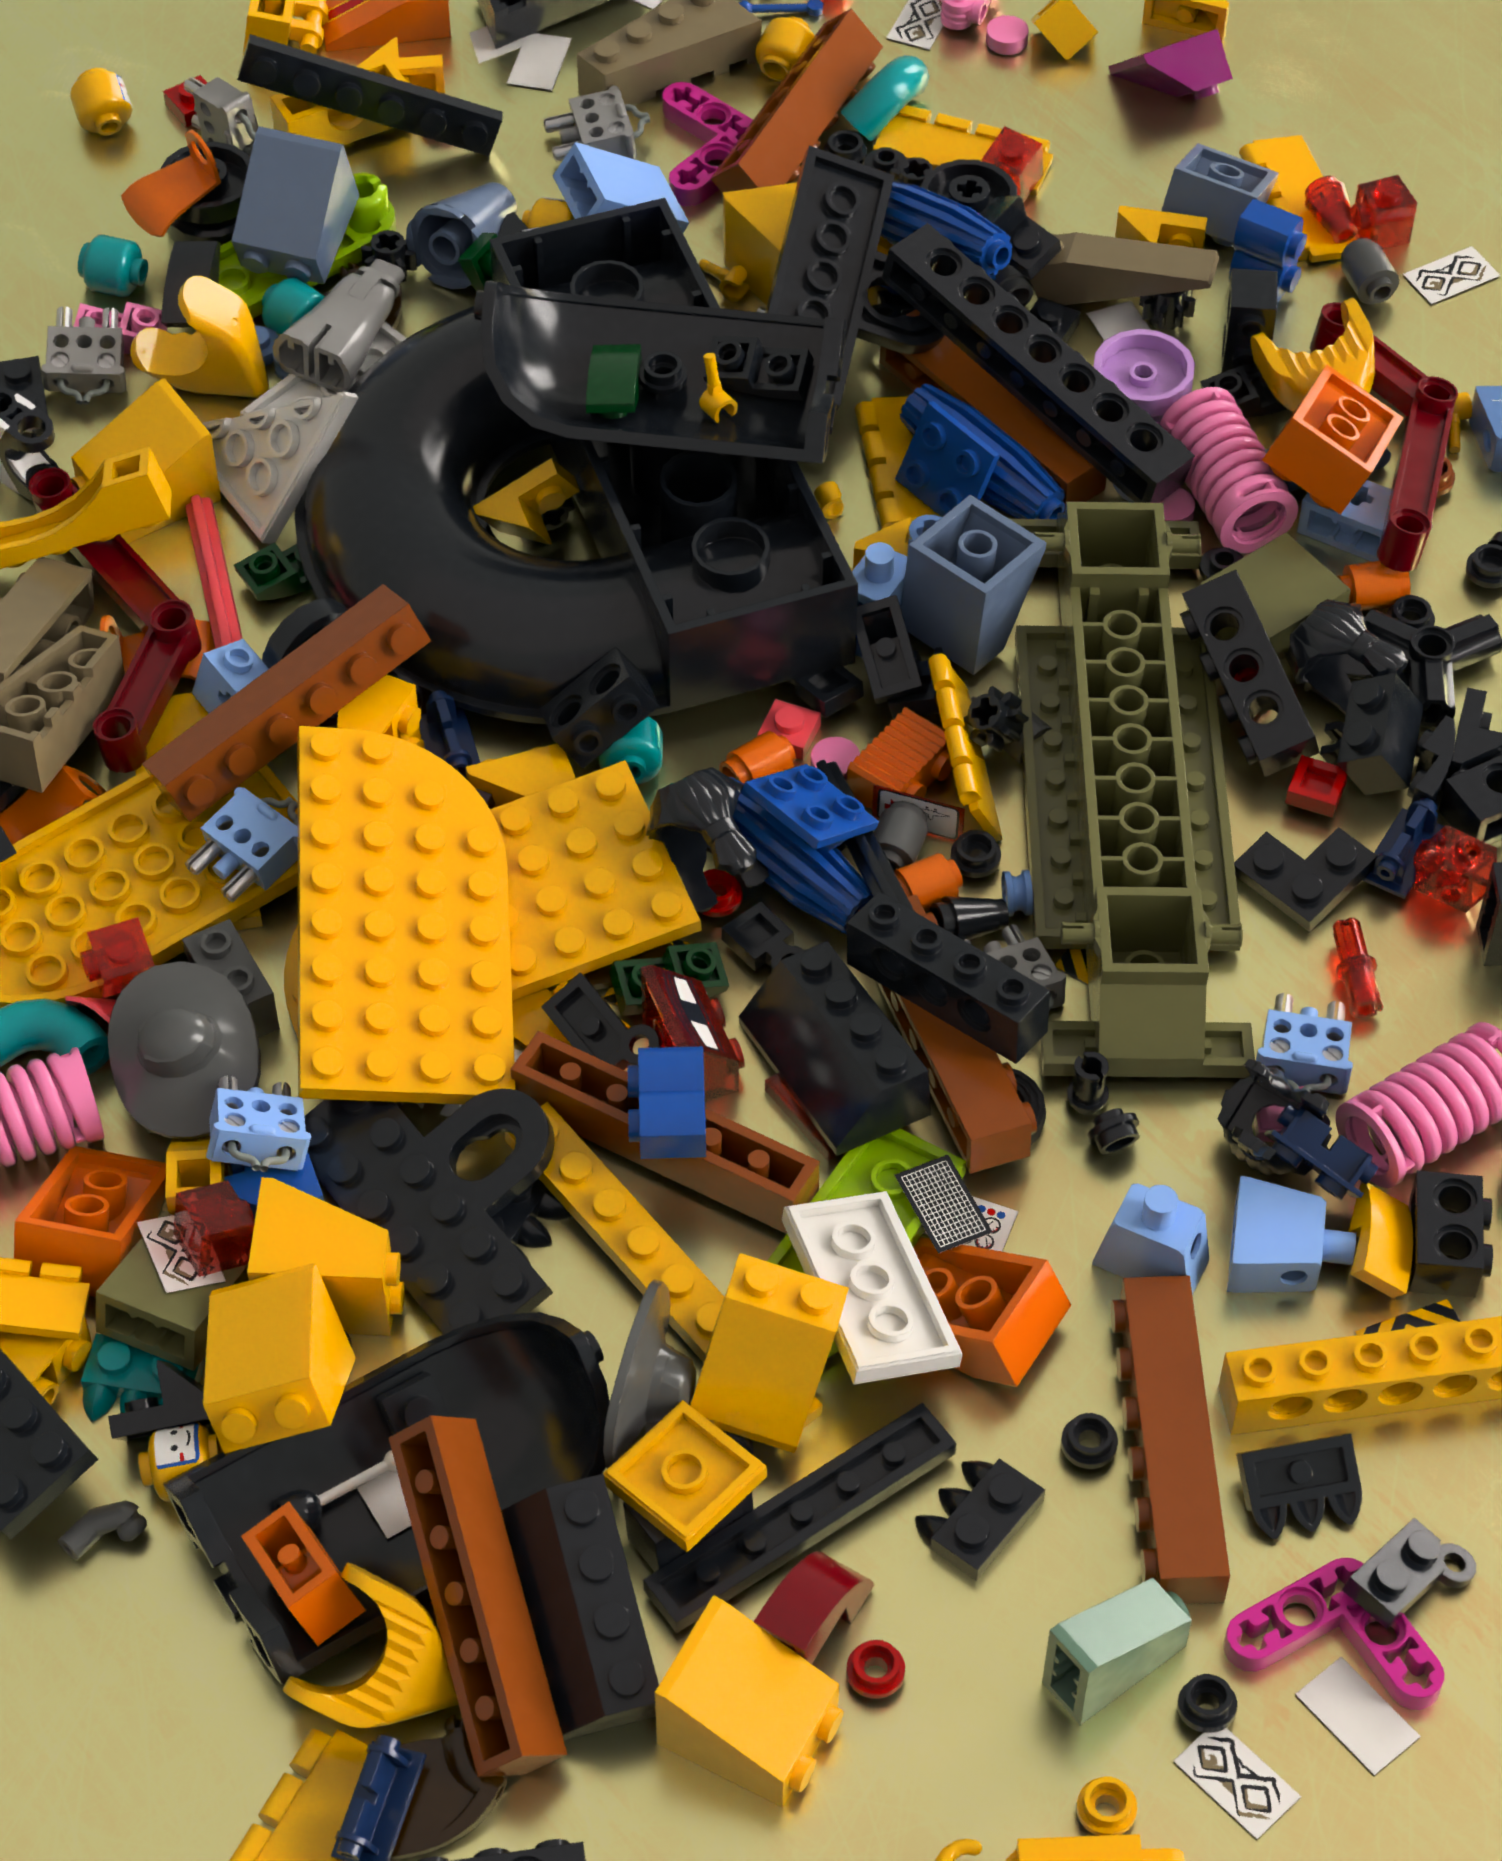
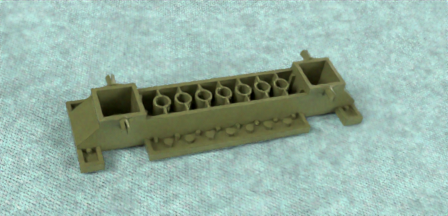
M1066 502L1065 513H1057V519H1010L1047 542L1046 550L1038 567H1058L1062 626L1016 625L1015 632L1018 697L1022 700L1021 712L1029 717V721L1024 723L1022 730V760L1029 870L1033 889L1034 938L1038 937L1045 949H1086L1091 1021H1048V1032L1040 1039L1042 1075L1074 1076L1076 1058L1080 1056L1083 1059L1084 1052L1094 1051L1107 1059L1109 1064L1107 1076L1247 1078L1250 1076V1073L1243 1065L1248 1059L1255 1061L1251 1023L1205 1022L1206 988L1209 976L1208 952L1209 950L1240 951L1243 930L1240 922L1215 680L1210 682L1199 658L1200 654L1206 652L1200 637L1191 641L1185 628L1172 627L1168 594L1170 569H1199L1202 559L1198 521H1165L1163 503ZM1032 712L1052 728L1035 740L1033 739Z

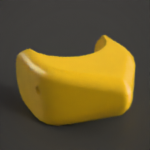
M192 276L181 286L178 294V305L187 323L196 330L195 333L192 335L185 332L171 334L162 329L148 327L141 330L132 341L130 356L137 369L159 380L165 378L171 386L180 390L197 394L259 398L269 390V380L261 348L247 304L240 296L207 277Z
M1353 297L1341 302V316L1345 328L1344 334L1338 337L1334 344L1327 345L1323 350H1314L1310 354L1303 351L1293 353L1288 349L1276 347L1263 332L1251 337V350L1256 366L1276 400L1292 412L1296 410L1326 365H1329L1367 393H1370L1375 375L1373 331L1360 305Z
M346 1563L340 1576L361 1589L375 1601L384 1616L387 1633L382 1655L374 1667L366 1674L348 1684L322 1686L289 1676L282 1691L301 1704L337 1722L356 1728L387 1726L459 1705L441 1636L428 1610L413 1595L402 1588L354 1564Z

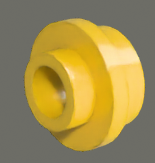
M1100 1777L1091 1780L1081 1789L1076 1804L1077 1816L1081 1824L1094 1835H1122L1131 1828L1137 1814L1136 1797L1132 1790L1121 1780L1114 1777ZM1101 1803H1109L1116 1808L1117 1813L1113 1816H1104L1099 1814L1095 1807Z

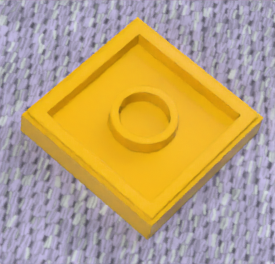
M682 1400L603 1473L608 1489L684 1551L688 1552L767 1477V1466Z

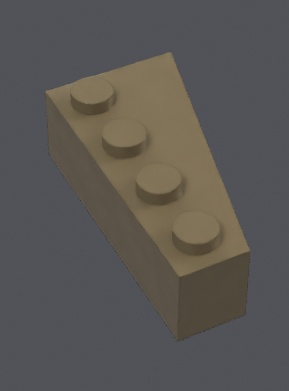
M668 0L577 53L578 94L583 96L605 91L615 85L620 89L624 104L636 105L656 98L657 90L666 88L672 83H691V78L711 72L715 77L729 72L730 64L742 60L747 65L757 62L755 56L756 46L761 38V19L734 0Z
M40 557L37 558L26 572H22L19 575L16 584L4 597L0 598V683L77 626H84L94 610L93 575L91 569Z
M79 625L0 683L1 781L43 793L92 731L96 717L108 708L125 675L119 635Z

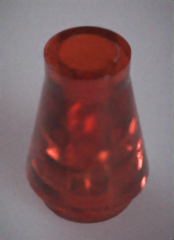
M1330 175L1313 181L1305 190V207L1326 229L1335 243L1340 244L1351 240L1357 234L1358 228L1353 219L1345 184Z

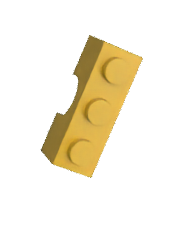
M389 56L359 66V68L407 82ZM281 93L270 97L275 130L346 145L393 128Z

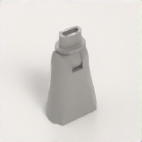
M376 259L369 267L362 266L356 273L348 274L341 279L317 306L293 323L274 340L273 355L281 365V368L285 372L294 374L337 393L348 389L361 368L376 334L393 307L394 299L400 291L399 284L405 278L403 270L394 264Z

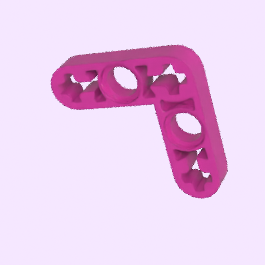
M676 82L668 85L663 90L664 117L706 143L674 167L669 174V186L679 205L691 207L703 203L720 190L711 180L719 166H711L707 162L711 160H724L753 119L691 83ZM708 119H720L724 121L722 124L718 125H708L704 123V121Z
M1353 1558L1333 1560L1237 1614L1230 1620L1224 1639V1652L1228 1661L1243 1671L1256 1672L1269 1667L1339 1627L1390 1696L1400 1706L1410 1710H1422L1437 1701L1445 1679L1444 1669L1439 1659L1404 1614L1391 1625L1397 1634V1639L1391 1644L1379 1645L1372 1642L1365 1633V1627L1377 1620L1344 1591L1331 1597L1327 1609L1324 1599L1334 1593L1337 1580L1340 1579L1342 1583L1346 1584L1350 1576L1363 1565L1361 1561ZM1291 1603L1305 1604L1313 1611L1315 1620L1306 1626H1296L1285 1618L1283 1608ZM1271 1619L1274 1630L1265 1634L1260 1650H1257L1252 1644L1244 1647L1240 1645L1242 1633H1246L1251 1639L1257 1638L1267 1632ZM1405 1649H1407V1654L1403 1663L1399 1656L1403 1653ZM1408 1670L1415 1677L1422 1674L1428 1677L1424 1689L1417 1682L1410 1685L1404 1682Z

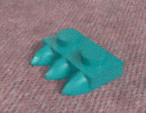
M96 1333L81 1378L83 1407L89 1420L94 1422L103 1417L113 1407L117 1398H120L121 1413H125L124 1403L143 1398L158 1397L159 1405H163L156 1361H170L103 1334ZM206 1358L201 1361L194 1371L175 1363L172 1364L200 1383Z

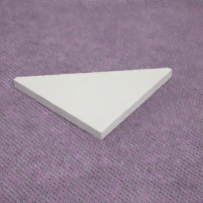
M342 391L334 396L325 398L315 397L293 402L289 406L266 408L248 412L244 416L226 417L202 423L211 433L220 492L262 543L272 544L278 539L304 494L314 470L327 454L359 397L355 393Z

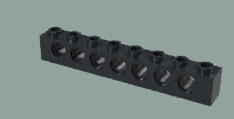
M927 223L889 248L881 279L1133 502L1160 503L1184 485L1195 455L1180 440L1175 439L1153 420L1147 411L1141 409L1122 393L1115 383L1106 379L1091 366L1079 352L1073 350L1052 332L1046 323L1040 321L1020 304L1014 295L1005 291L989 277L982 267L974 264L958 250L947 237L942 236Z

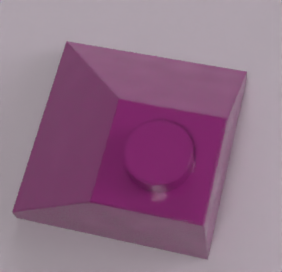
M1218 29L1108 66L1110 75L1175 97L1193 93L1195 101L1219 93L1218 84L1233 79Z

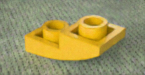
M1362 1183L1359 1186V1190L1364 1194L1361 1198H1356L1349 1232L1356 1233V1236L1359 1237L1350 1275L1387 1296L1395 1298L1407 1293L1413 1256V1226L1408 1205L1372 1184Z

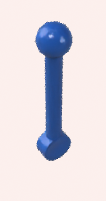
M746 0L739 2L741 6L751 13L807 12L810 16L815 17L823 13V2L820 0H809L807 4H751Z

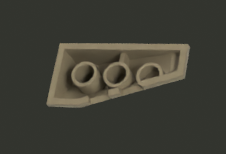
M1086 233L1052 234L1060 240L1062 250L1030 281L1037 298L1042 297L1061 305L1211 288L1219 255L1215 250Z

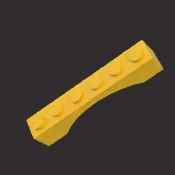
M150 446L105 459L94 476L80 490L55 507L32 516L1 521L0 569L6 567L16 568L33 559L50 554H64L74 547L95 541H108L118 534L139 528H152L163 521L169 520L172 490Z

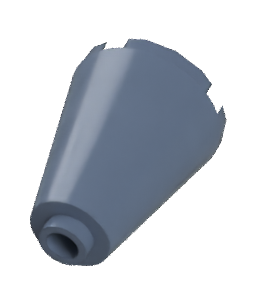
M490 182L421 208L406 228V245L408 250L416 252L417 267L422 264L432 274L428 279L445 288L464 289L471 285L458 258L482 233H496L498 236L506 215L512 212L517 213L516 200L505 186L496 182Z

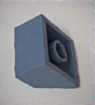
M1197 143L1174 168L1161 211L1206 217L1205 234L1211 235L1212 240L1220 245L1233 247L1239 217L1253 199L1267 203L1279 172Z

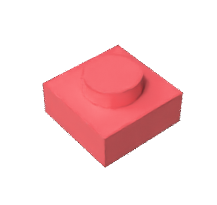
M775 699L757 736L766 731H772L778 736H785L792 744L796 758L804 760L821 726V713Z

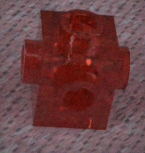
M1445 825L1433 837L1424 840L1415 852L1413 859L1414 867H1416L1415 890L1466 913L1484 897L1492 863L1497 862V848L1451 826Z

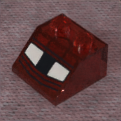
M653 965L642 967L643 1024L652 1027L659 1033L662 1039V1047L703 1046L705 1102L739 1091V1069L745 1067L744 1057L737 1039H728L723 1029L726 1027V1021L719 1000L717 998L709 999L701 980Z

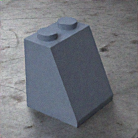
M261 126L258 127L232 237V244L241 266L255 273L271 272L285 275L288 278H297L304 283L311 281L325 284L359 198L357 185L343 144Z
M969 495L909 544L901 611L908 633L934 650L937 647H942L944 655L948 659L975 675L1004 650L1046 550L1047 542L977 498Z

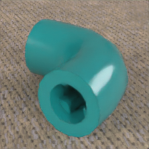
M904 55L893 59L878 71L841 110L842 115L862 135L873 141L913 98L924 92L929 81L928 68L922 60L915 56Z
M50 999L16 1001L0 1008V1067L29 1051L42 1050L61 1056L69 1053L72 1048L78 1047L87 1075H90L100 1069L109 1059L108 1035L95 1020L74 1005Z

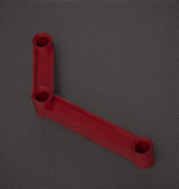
M1327 303L1322 307L1309 347L1311 352L1323 350L1327 345L1334 344L1338 337L1344 334L1345 328L1341 316V303ZM1373 335L1375 375L1371 389L1406 416L1381 541L1377 550V558L1384 566L1394 571L1410 572L1417 568L1432 529V518L1454 407L1458 397V389L1448 380L1435 376L1428 377Z
M55 467L38 471L32 476L28 486L37 513L55 507L78 491L71 482L69 474L63 469ZM118 534L108 541H95L74 547L70 552L84 568L92 570L93 578L145 634L108 708L100 713L93 723L94 734L105 766L110 771L116 773H128L141 767L142 763L146 761L148 754L146 746L188 662L200 653L202 642L190 605L180 600L121 535Z

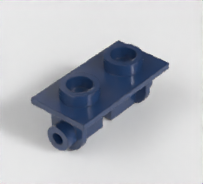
M434 691L428 697L425 706L426 713L421 714L419 722L421 739L425 743L424 749L446 761L467 779L466 766L481 762L465 710L456 707L453 697L447 695L445 691Z
M1421 798L1419 801L1412 802L1408 810L1401 809L1374 852L1377 855L1374 869L1363 881L1403 899L1407 897L1448 831V827L1437 823V805L1429 798Z
M1289 1103L1276 1120L1284 1126L1280 1133L1275 1130H1266L1264 1133L1266 1137L1275 1142L1272 1146L1277 1151L1275 1155L1294 1168H1297L1301 1162L1309 1166L1319 1174L1314 1182L1339 1200H1342L1346 1193L1353 1198H1361L1364 1193L1354 1187L1358 1179L1367 1184L1375 1175L1378 1166L1371 1162L1373 1156L1342 1135L1338 1136L1328 1151L1321 1144L1332 1128L1307 1111L1302 1105L1295 1108Z
M378 1735L376 1742L372 1741L371 1744H368L366 1750L368 1753L341 1829L337 1831L335 1836L336 1843L331 1854L332 1858L343 1861H390L427 1756L425 1753L400 1748V1741L386 1735Z

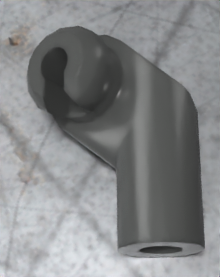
M127 1500L94 1507L58 1539V1543L71 1558L78 1560L105 1534L114 1530L118 1533L121 1540L132 1541L145 1530L147 1520L138 1513L137 1509L139 1506Z

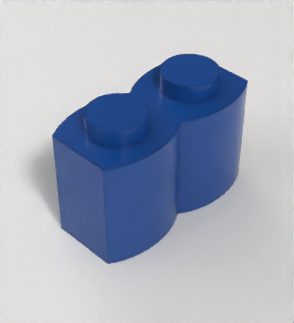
M1253 199L1239 217L1234 236L1235 251L1229 270V283L1232 268L1278 271L1277 303L1286 292L1292 293L1301 276L1302 269L1297 266V262L1307 241V234L1302 233L1303 218Z
M703 1046L638 1048V1065H627L628 1098H639V1109H628L629 1142H640V1159L706 1157Z

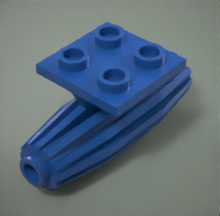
M893 182L881 237L895 245L929 223L942 236L947 237L974 264L982 267L989 277L996 280L998 271L1003 270L1012 257V243L1009 241L1011 238L1005 231L968 206L916 185ZM879 285L887 289L888 292L899 295L891 287Z
M923 384L920 388L917 387L907 397V401L901 408L900 419L913 434V438L895 480L938 515L943 517L969 495L978 500L982 498L989 504L1017 519H1057V513L1064 512L1065 504L1063 499L1065 498V493L1063 489L1026 448L977 409L930 384Z
M808 764L746 781L745 784L733 777H729L744 785L738 797L733 819L741 833L756 848V858L768 869L769 877L764 881L797 908L847 935V922L873 897L863 877L836 847L849 838L876 830L879 821L864 810V806L859 800L845 795L828 781L825 773Z

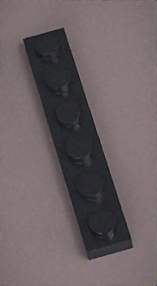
M251 34L237 78L241 82L488 157L491 154L503 119L502 111Z
M922 1402L643 1579L644 1591L674 1631L678 1633L700 1618L713 1595L725 1602L955 1455L957 1443Z

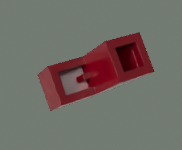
M816 1551L803 1558L786 1575L769 1597L754 1623L812 1664L839 1618L850 1624L852 1623L874 1587V1583L869 1578L826 1554Z

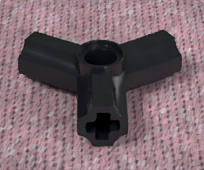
M1371 609L1365 616L1368 631L1376 635L1380 640L1396 646L1405 652V658L1408 662L1404 672L1408 674L1409 689L1424 706L1421 718L1422 727H1437L1445 716L1454 719L1456 711L1454 671L1499 654L1502 650L1499 625L1490 614L1486 616L1479 614L1447 628L1427 625L1418 629L1376 609Z

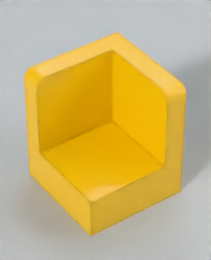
M1051 0L1031 18L1036 27L1066 60L1076 54L1098 33L1097 29L1071 0Z

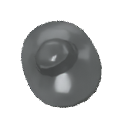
M181 961L156 965L136 975L120 992L109 1022L108 1050L115 1086L126 1110L140 1125L152 1133L167 1138L195 1140L210 1136L209 1118L216 1089L219 1088V1080L223 1076L228 1075L229 1086L230 1078L233 1076L237 1079L238 1090L241 1091L258 1087L260 1080V1044L254 1018L245 998L228 978L203 964Z
M654 1279L649 1283L627 1339L613 1387L604 1428L603 1453L607 1469L630 1449L646 1422L658 1423L682 1400L690 1405L696 1388L697 1371L694 1367L693 1359L666 1343L665 1335L670 1317V1297L668 1287L659 1280Z

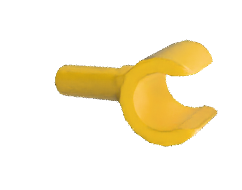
M706 259L699 261L698 264L701 270L721 281L719 288L727 299L735 302L740 301L750 289L747 283H743L747 278V271L743 266L736 265L731 270H728Z
M706 353L703 357L708 383L707 389L700 397L699 406L716 423H719L720 410L723 408L731 416H734L737 412L738 404L722 389L715 353Z
M1467 392L1458 393L1449 432V451L1451 453L1461 451L1460 420L1470 419L1472 416V402Z
M834 481L820 484L814 491V497L826 519H836L841 516L844 504L841 500L842 494L838 485Z

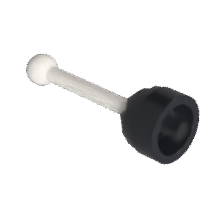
M392 1450L386 1453L384 1461L320 1495L304 1489L287 1492L274 1499L275 1510L289 1501L313 1531L319 1526L321 1521L322 1506L387 1471L397 1472Z

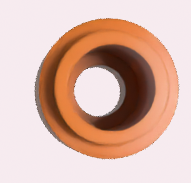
M1380 561L1345 565L1342 575L1337 576L1351 589L1348 603L1361 604L1362 611L1390 608L1400 597L1410 595L1409 572L1394 571L1384 566Z
M766 731L729 752L726 760L720 763L719 771L745 784L746 781L794 768L793 762L796 760V754L792 744L785 736H778L772 731Z
M940 853L894 870L907 897L917 895L925 913L930 910L932 903L941 902L944 896L959 897L958 888L963 886L962 875L955 861L952 859L947 860Z

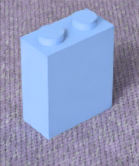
M575 142L553 175L575 219L666 198L683 233L689 225L687 217L658 166Z

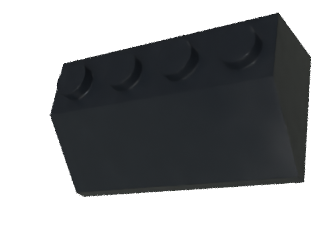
M828 941L782 959L739 1015V1024L836 1156L931 1115L929 1072Z
M603 1474L547 1487L501 1510L564 1741L656 1717L655 1691L659 1683Z

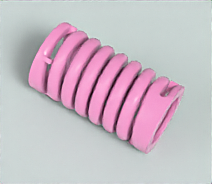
M1206 387L1194 390L1174 402L1164 413L1159 425L1175 439L1180 440L1195 455L1185 483L1191 489L1193 497L1198 501L1200 509L1206 515L1222 546L1236 550L1240 554L1251 553L1280 535L1287 533L1297 518L1299 509L1297 500L1289 492L1287 484L1273 473L1268 464L1262 461L1266 454L1265 448L1258 441L1256 433L1251 429L1250 423L1244 417L1242 410L1237 406L1234 397L1225 389Z
M1478 1022L1468 1027L1465 1033H1460L1450 1038L1448 1043L1435 1047L1431 1052L1417 1058L1415 1062L1402 1067L1399 1072L1397 1071L1387 1076L1384 1081L1374 1084L1369 1090H1365L1339 1105L1336 1111L1338 1135L1344 1136L1366 1153L1373 1156L1371 1162L1378 1166V1170L1370 1180L1371 1182L1383 1188L1389 1189L1404 1180L1406 1173L1414 1174L1417 1170L1420 1171L1423 1164L1435 1162L1440 1154L1444 1155L1451 1152L1456 1145L1469 1141L1472 1135L1485 1131L1487 1125L1491 1126L1501 1121L1502 1058L1495 1050L1497 1048L1502 1053V1031L1499 1028L1486 1022ZM1370 1134H1371V1136H1372V1138H1373V1140H1374L1376 1146L1379 1148V1150L1382 1152L1383 1155L1380 1156L1379 1153H1378V1151H1377L1376 1148L1374 1147V1144H1373V1142H1372V1140H1371Z
M78 1047L72 1048L69 1053L61 1056L56 1053L50 1054L46 1059L47 1067L44 1062L36 1058L29 1061L26 1071L20 1065L15 1064L8 1068L6 1077L0 1072V1163L4 1167L15 1165L17 1161L15 1145L20 1157L24 1161H31L36 1158L37 1149L34 1136L40 1151L44 1155L54 1154L57 1150L54 1129L58 1141L64 1149H72L76 1146V1143L83 1141L92 1143L104 1139L98 1108ZM74 1120H76V1123L78 1125V1127L76 1128L74 1125Z

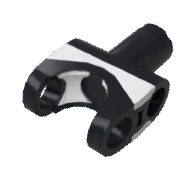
M0 388V482L14 492L32 500L28 488L32 476L46 468H59L57 463L44 451L53 444L55 439L53 423L48 415L15 391L8 388ZM41 428L45 430L42 435L37 437L36 429Z

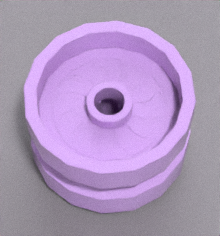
M1135 329L1119 332L1106 339L1095 352L1093 367L1106 379L1115 383L1122 393L1141 409L1147 411L1153 420L1159 424L1164 413L1174 402L1192 392L1195 362L1189 349L1178 339L1160 331Z

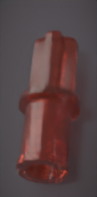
M1352 917L1346 920H1338L1333 924V936L1340 963L1336 966V974L1345 984L1350 1013L1353 1017L1361 1019L1375 1016L1377 1011L1381 1012L1384 1008L1375 979L1377 962L1374 957L1368 955L1360 921Z

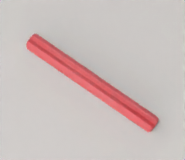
M198 494L191 497V503L187 504L185 508L216 649L241 640L243 637L213 501L209 497L201 498Z

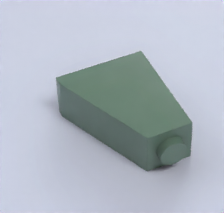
M1151 1578L1058 1623L1049 1631L1042 1683L1076 1722L1082 1725L1187 1646L1192 1623L1187 1606L1173 1591L1166 1592L1154 1578Z

